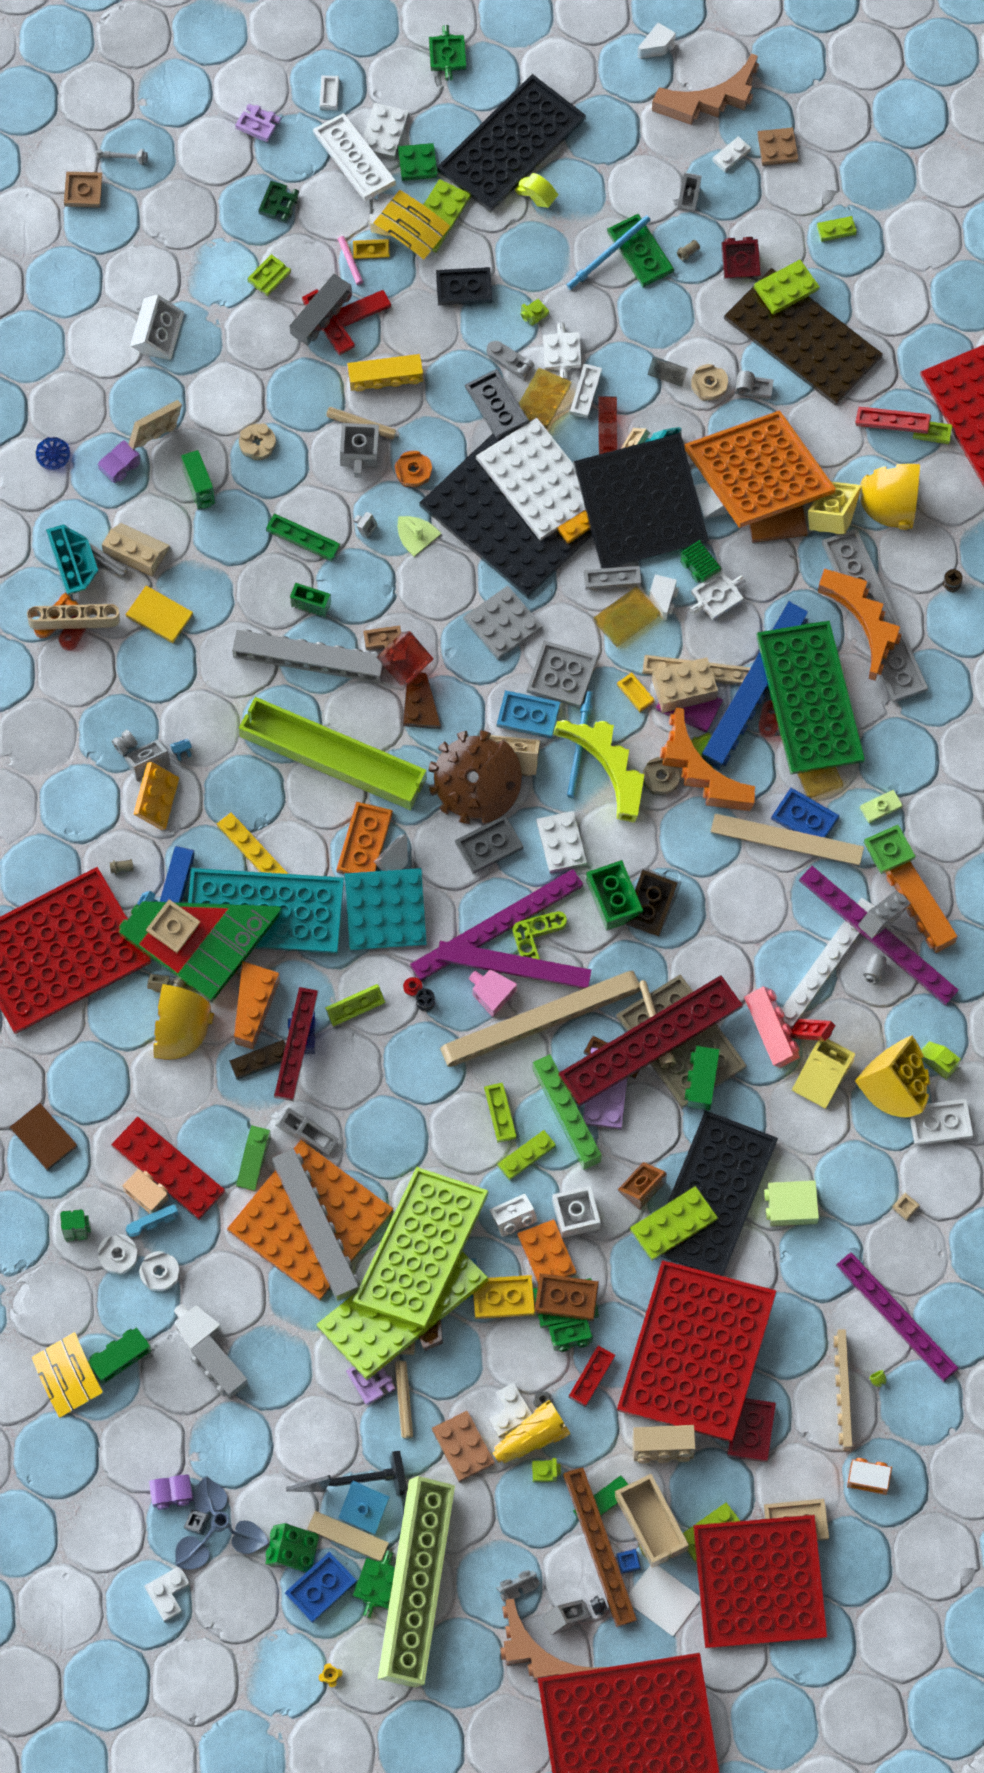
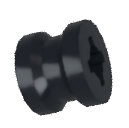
M424 988L417 992L416 1005L419 1010L428 1012L434 1008L435 995L432 990Z

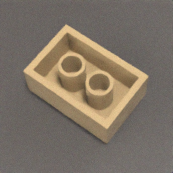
M708 657L653 670L652 682L662 713L675 710L676 707L684 708L717 699L718 689Z
M694 1425L633 1427V1461L644 1464L649 1463L650 1460L667 1463L673 1459H678L679 1462H688L690 1459H694Z

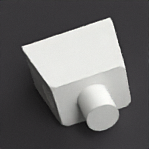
M180 1304L174 1309L175 1314L179 1317L175 1322V1327L190 1353L191 1349L208 1335L213 1338L221 1331L220 1324L198 1306L188 1310L184 1304Z

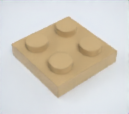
M168 900L148 926L146 932L178 954L200 925V921L171 900Z

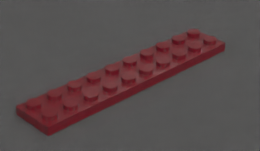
M722 975L559 1072L558 1076L580 1107L743 1008V1004Z

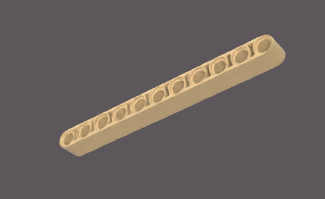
M634 971L622 973L443 1045L440 1051L448 1067L456 1066L634 995L641 990L639 981Z

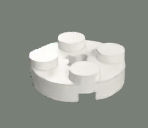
M122 1234L109 1236L99 1245L98 1259L103 1269L107 1272L123 1275L136 1264L138 1251L135 1243L128 1236ZM121 1250L122 1257L114 1258L113 1252Z
M162 1251L147 1255L139 1269L143 1284L149 1290L158 1292L172 1288L178 1282L180 1274L176 1259ZM157 1267L165 1269L163 1275L154 1274L157 1271Z

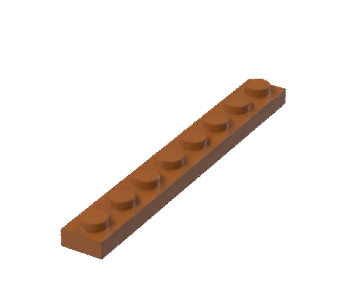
M584 1468L565 1472L563 1476L616 1628L636 1622L634 1610Z

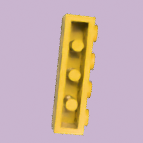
M420 354L347 363L351 391H363L371 388L381 389L386 386L398 387L402 384L415 385L423 382Z

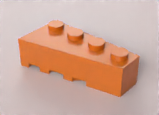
M242 962L234 1032L235 1044L254 1050L280 982L278 972Z

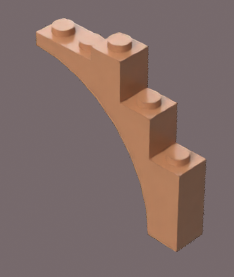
M751 53L745 65L734 76L715 87L689 92L672 91L659 87L652 101V111L692 125L694 119H698L700 111L719 117L720 112H724L727 104L745 110L747 104L750 105L753 99V94H751L753 73L756 74L760 64L757 63L758 55Z
M514 1599L506 1600V1606H502L504 1619L508 1618L509 1626H505L507 1639L511 1638V1640L504 1641V1647L500 1648L502 1660L506 1659V1665L531 1662V1664H528L529 1676H533L534 1682L538 1681L537 1678L605 1668L573 1665L547 1653L525 1630L517 1614Z

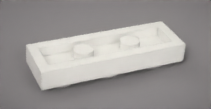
M584 364L570 415L588 419L602 368Z

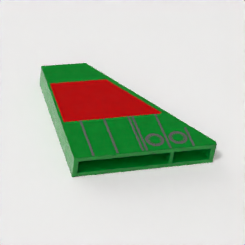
M142 901L140 905L136 904L133 907L130 918L123 920L120 924L119 934L175 977L181 979L210 1003H213L241 967L242 962H245L282 914V909L279 906L174 902L200 921V925L177 954L146 932V929L166 902Z

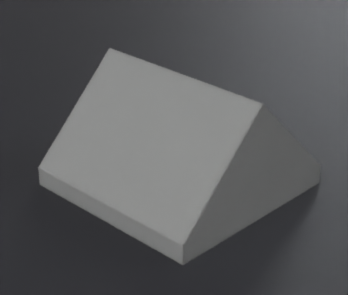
M158 740L124 755V759L136 781L143 778L148 762H153L162 768L170 765L169 753Z

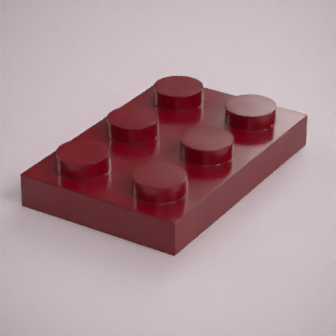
M745 1399L733 1443L729 1442L727 1456L767 1463L776 1406L775 1402Z

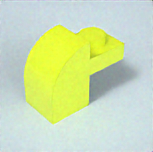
M532 173L530 177L521 179L519 185L515 188V192L518 195L530 196L537 207L549 208L559 195L545 178L535 173Z

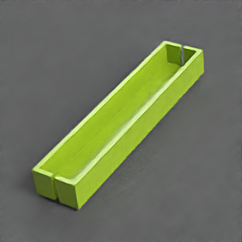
M254 697L248 709V714L244 716L239 726V736L245 740L410 811L418 797V793H420L427 780L426 769L258 697Z

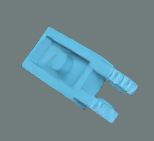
M173 1204L131 1222V1224L126 1226V1234L129 1237L139 1236L143 1229L149 1231L156 1228L160 1222L165 1221V1223L175 1220V1216L178 1215L176 1206Z

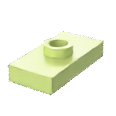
M892 790L860 805V810L867 822L871 823L901 809L903 805L895 791Z

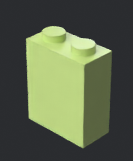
M816 1180L768 1183L767 1189L764 1190V1200L768 1201L769 1208H766L765 1212L766 1220H770V1226L818 1223Z

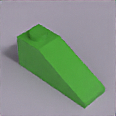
M251 1125L236 1187L251 1191L256 1190L271 1140L269 1129Z

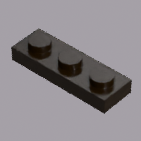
M284 1039L229 1060L236 1080L282 1063L286 1046Z

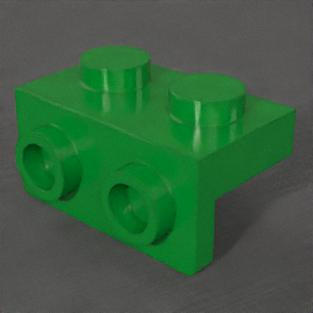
M575 1320L548 1327L554 1351L566 1352L571 1347L578 1346L583 1348L593 1342L588 1320Z

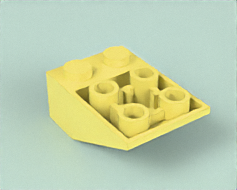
M829 1039L817 1041L791 1091L826 1109L853 1064L855 1053Z

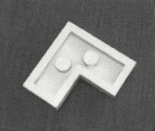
M514 1382L496 1392L497 1397L505 1408L502 1412L489 1418V1422L498 1438L520 1426L521 1422L532 1415Z
M179 1567L174 1568L144 1586L164 1622L182 1612L173 1594L190 1585L184 1572Z

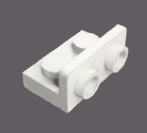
M525 1194L489 1209L502 1237L537 1222L534 1208Z

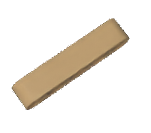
M114 604L34 606L27 611V619L30 628L35 630L116 627L120 623L119 608ZM109 614L115 615L114 617H108ZM72 615L78 616L76 618H70V616ZM96 615V617L90 618L89 616ZM36 616L40 617L39 619H36V620L32 619L33 617H36ZM58 616L57 619H52L51 617Z

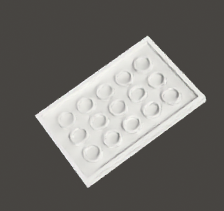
M537 418L476 455L478 462L540 541L557 531L558 526L585 510L573 463Z

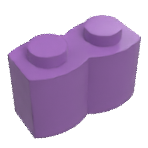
M123 440L99 461L98 468L113 483L122 481L128 471L139 466L140 454Z
M189 1474L149 1481L152 1505L157 1507L158 1510L168 1509L169 1505L177 1504L178 1507L187 1506L189 1502L193 1501Z

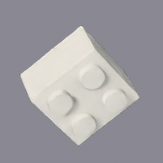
M591 1186L552 1195V1204L562 1238L600 1229L601 1222Z

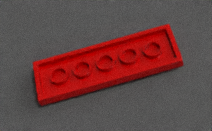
M138 1116L111 1144L116 1151L142 1172H148L153 1177L152 1181L157 1185L159 1183L167 1189V1194L198 1220L225 1193L223 1187Z

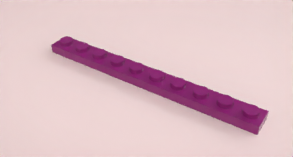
M813 865L799 879V882L945 1006L959 991L887 928L875 937H869L858 926L868 912Z
M574 869L448 942L479 948L512 929L517 922L529 919L582 888L583 883ZM438 948L410 963L411 969L420 981L451 964L436 961Z

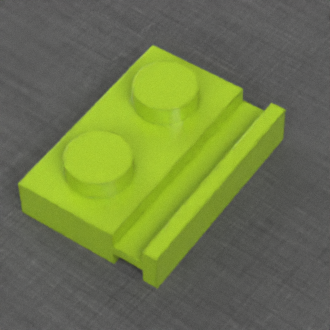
M271 254L247 278V281L268 297L291 273V268L286 267L283 262Z

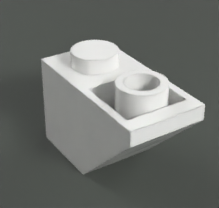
M655 574L650 590V600L662 619L667 620L668 614L672 615L674 608L672 600L677 598L679 587H676V579Z

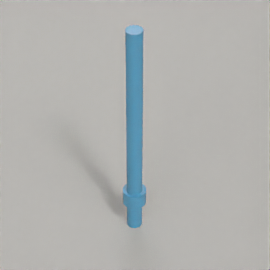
M647 215L643 217L585 269L579 270L575 274L576 276L566 284L567 288L571 290L578 283L585 281L593 270L647 225L651 219Z
M586 691L584 704L581 705L580 710L582 714L580 724H588V718L592 712L593 692ZM577 743L567 791V797L574 798L583 751V747Z

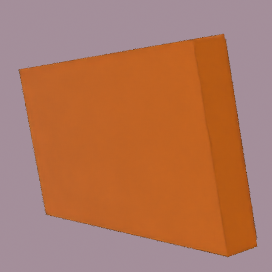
M356 801L336 869L337 873L377 871L378 866L374 861L382 853L393 810Z

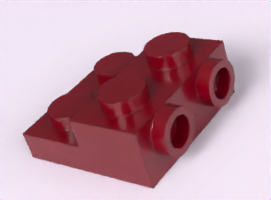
M743 237V240L736 241L735 238H726L724 242H721L724 279L761 276L758 239Z

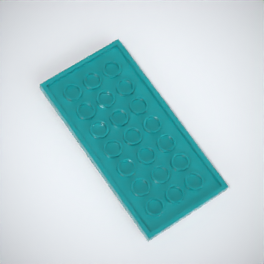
M191 868L188 903L279 906L282 909V914L255 949L338 954L345 879L344 877Z

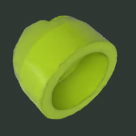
M883 1370L876 1371L869 1377L871 1383L876 1387H882V1384L885 1385L887 1381Z

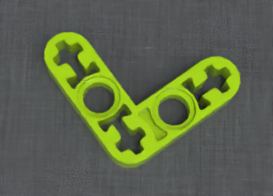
M557 911L517 922L513 926V937L519 956L540 959L533 938L563 930L567 924L566 915L563 912ZM555 918L562 920L560 925L555 922ZM548 919L550 920V923H551V927H550V928H548V921H547ZM537 922H543L545 928L537 930L534 925ZM521 927H522V930H525V931H524V937H525V939H523V940H522L521 933L518 932V928H521ZM529 944L532 950L529 953H525L521 947Z

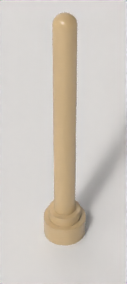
M642 980L639 986L649 1017H652L656 1014V1010L647 982ZM671 1052L659 1059L661 1068H668L669 1063H671V1066L676 1064L675 1057Z

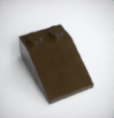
M647 868L642 869L635 892L643 912L627 922L626 925L659 937L676 900L682 881Z

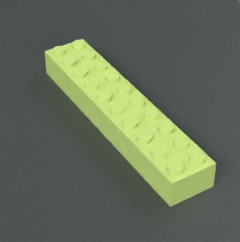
M420 1476L409 1480L378 1679L414 1688L425 1685L455 1485Z

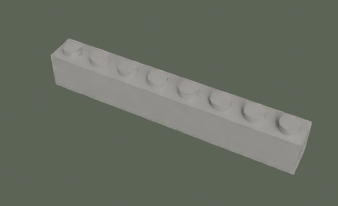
M248 629L236 631L232 648L233 658L381 683L385 665L384 655L378 652L367 653L360 649L350 650L339 645L333 647L322 642L311 643L304 639L294 640L286 636H271L265 632L254 633Z
M291 1149L273 1157L274 1168L337 1302L356 1294L359 1289L358 1285H360L357 1274H352L350 1270L352 1267L351 1261L348 1256L344 1257L342 1253L344 1250L343 1244L340 1239L336 1240L334 1233H336L335 1227L332 1222L328 1223L326 1216H328L324 1204L320 1206L318 1202L320 1198L316 1187L312 1188L310 1185L312 1179L308 1170H303L302 1165L304 1162L300 1153L296 1154L295 1150Z

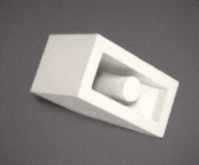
M657 23L639 45L637 57L642 59L665 55L675 47L676 33Z

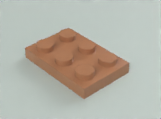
M468 1411L431 1428L458 1482L495 1465Z

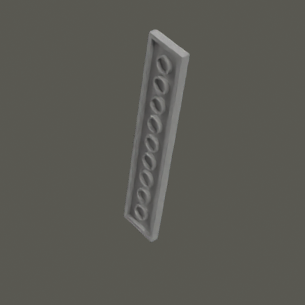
M854 529L845 534H839L822 540L823 548L833 570L867 581L866 588L869 589L867 599L884 604L883 611L886 612L883 621L900 626L858 530ZM855 617V620L871 653L868 638L864 632L863 627ZM901 626L899 633L902 636L899 645L895 644L894 650L889 649L887 659L883 658L881 663L884 664V668L880 676L892 703L928 691L927 684Z

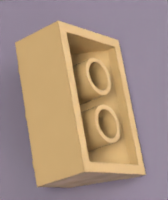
M119 523L110 529L102 543L104 553L152 577L170 548V545L123 523Z
M490 736V739L499 744L502 740H505L514 749L521 764L522 775H536L540 740Z

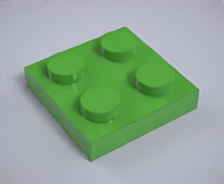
M898 824L864 839V844L880 874L908 863L916 857Z

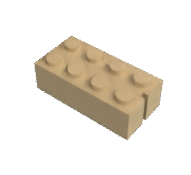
M652 1474L615 1491V1498L651 1568L668 1561L669 1555L671 1558H674L688 1551L689 1545Z

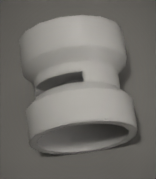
M127 729L122 732L121 737H116L111 741L114 748L122 756L127 753L129 747L134 748L138 745L135 737Z

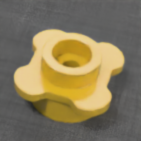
M327 1663L318 1678L320 1682H326L329 1684V1687L333 1688L337 1685V1680L339 1677H342L343 1673L341 1669H336L332 1664Z

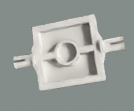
M561 322V326L560 323L557 324L558 333L543 335L545 371H560V381H564V379L567 381L568 370L582 368L580 333H566L565 324Z
M721 570L693 588L691 594L698 603L689 608L692 615L703 610L707 612L712 620H715L743 602L744 598L738 592L737 586L745 582L744 577L740 575L732 581Z

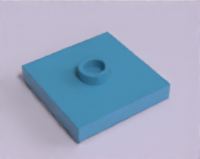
M353 1481L338 1518L376 1534L390 1497Z

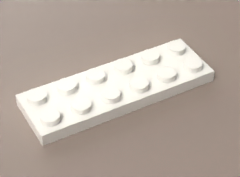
M344 113L313 129L316 138L364 201L396 185L395 179Z

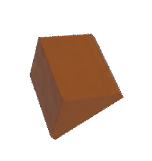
M643 1162L617 1190L641 1210L666 1183L667 1173Z

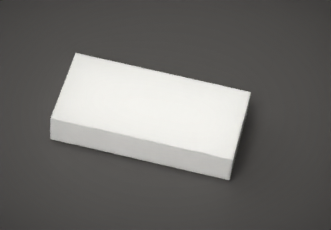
M321 75L320 110H338L339 76Z

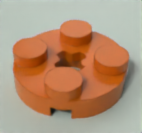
M407 451L396 461L395 474L403 486L418 487L429 482L432 474V464L429 457H425L419 451ZM411 466L419 468L416 472L409 471Z

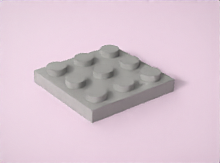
M506 586L463 616V620L497 660L542 629L539 621L509 586Z
M544 640L527 687V693L581 708L598 656Z

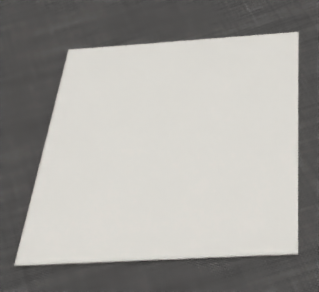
M649 1566L628 1594L631 1605L672 1636H674L700 1601L699 1595L659 1566L654 1568Z

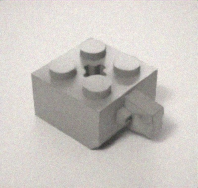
M342 423L340 466L354 467V478H362V468H377L379 425Z

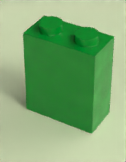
M199 450L181 455L183 473L197 509L211 507L215 504L214 489Z

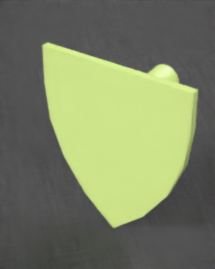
M398 516L397 528L400 540L414 557L441 535L438 529L423 519L411 516Z

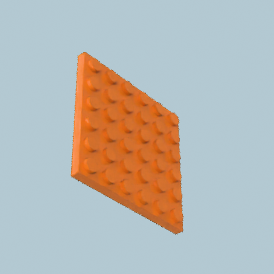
M780 410L691 441L684 446L691 460L739 528L832 495L836 490Z
M300 1140L293 1149L296 1154L300 1153L303 1159V1170H308L312 1181L310 1185L312 1188L316 1187L320 1198L318 1202L320 1206L324 1204L328 1216H326L328 1223L332 1222L335 1227L336 1233H334L336 1240L340 1239L343 1244L344 1250L342 1253L344 1257L348 1256L352 1262L393 1212V1208L304 1141ZM275 1170L229 1225L227 1231L320 1301L330 1289V1285Z

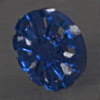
M58 437L43 439L37 445L35 451L36 460L45 469H60L70 459L69 446Z

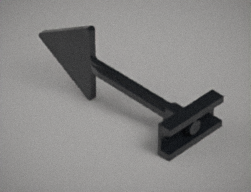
M393 1451L389 1457L391 1468L384 1469L383 1471L331 1479L330 1475L288 1486L286 1487V1492H325L328 1486L351 1485L353 1481L365 1483L379 1480H394L396 1495H405L407 1484L401 1452Z

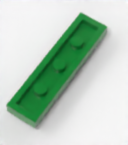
M275 513L266 527V532L331 562L340 548V543Z

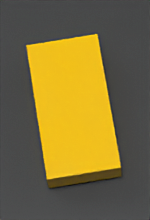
M632 672L617 682L619 689L639 713L655 703V699Z

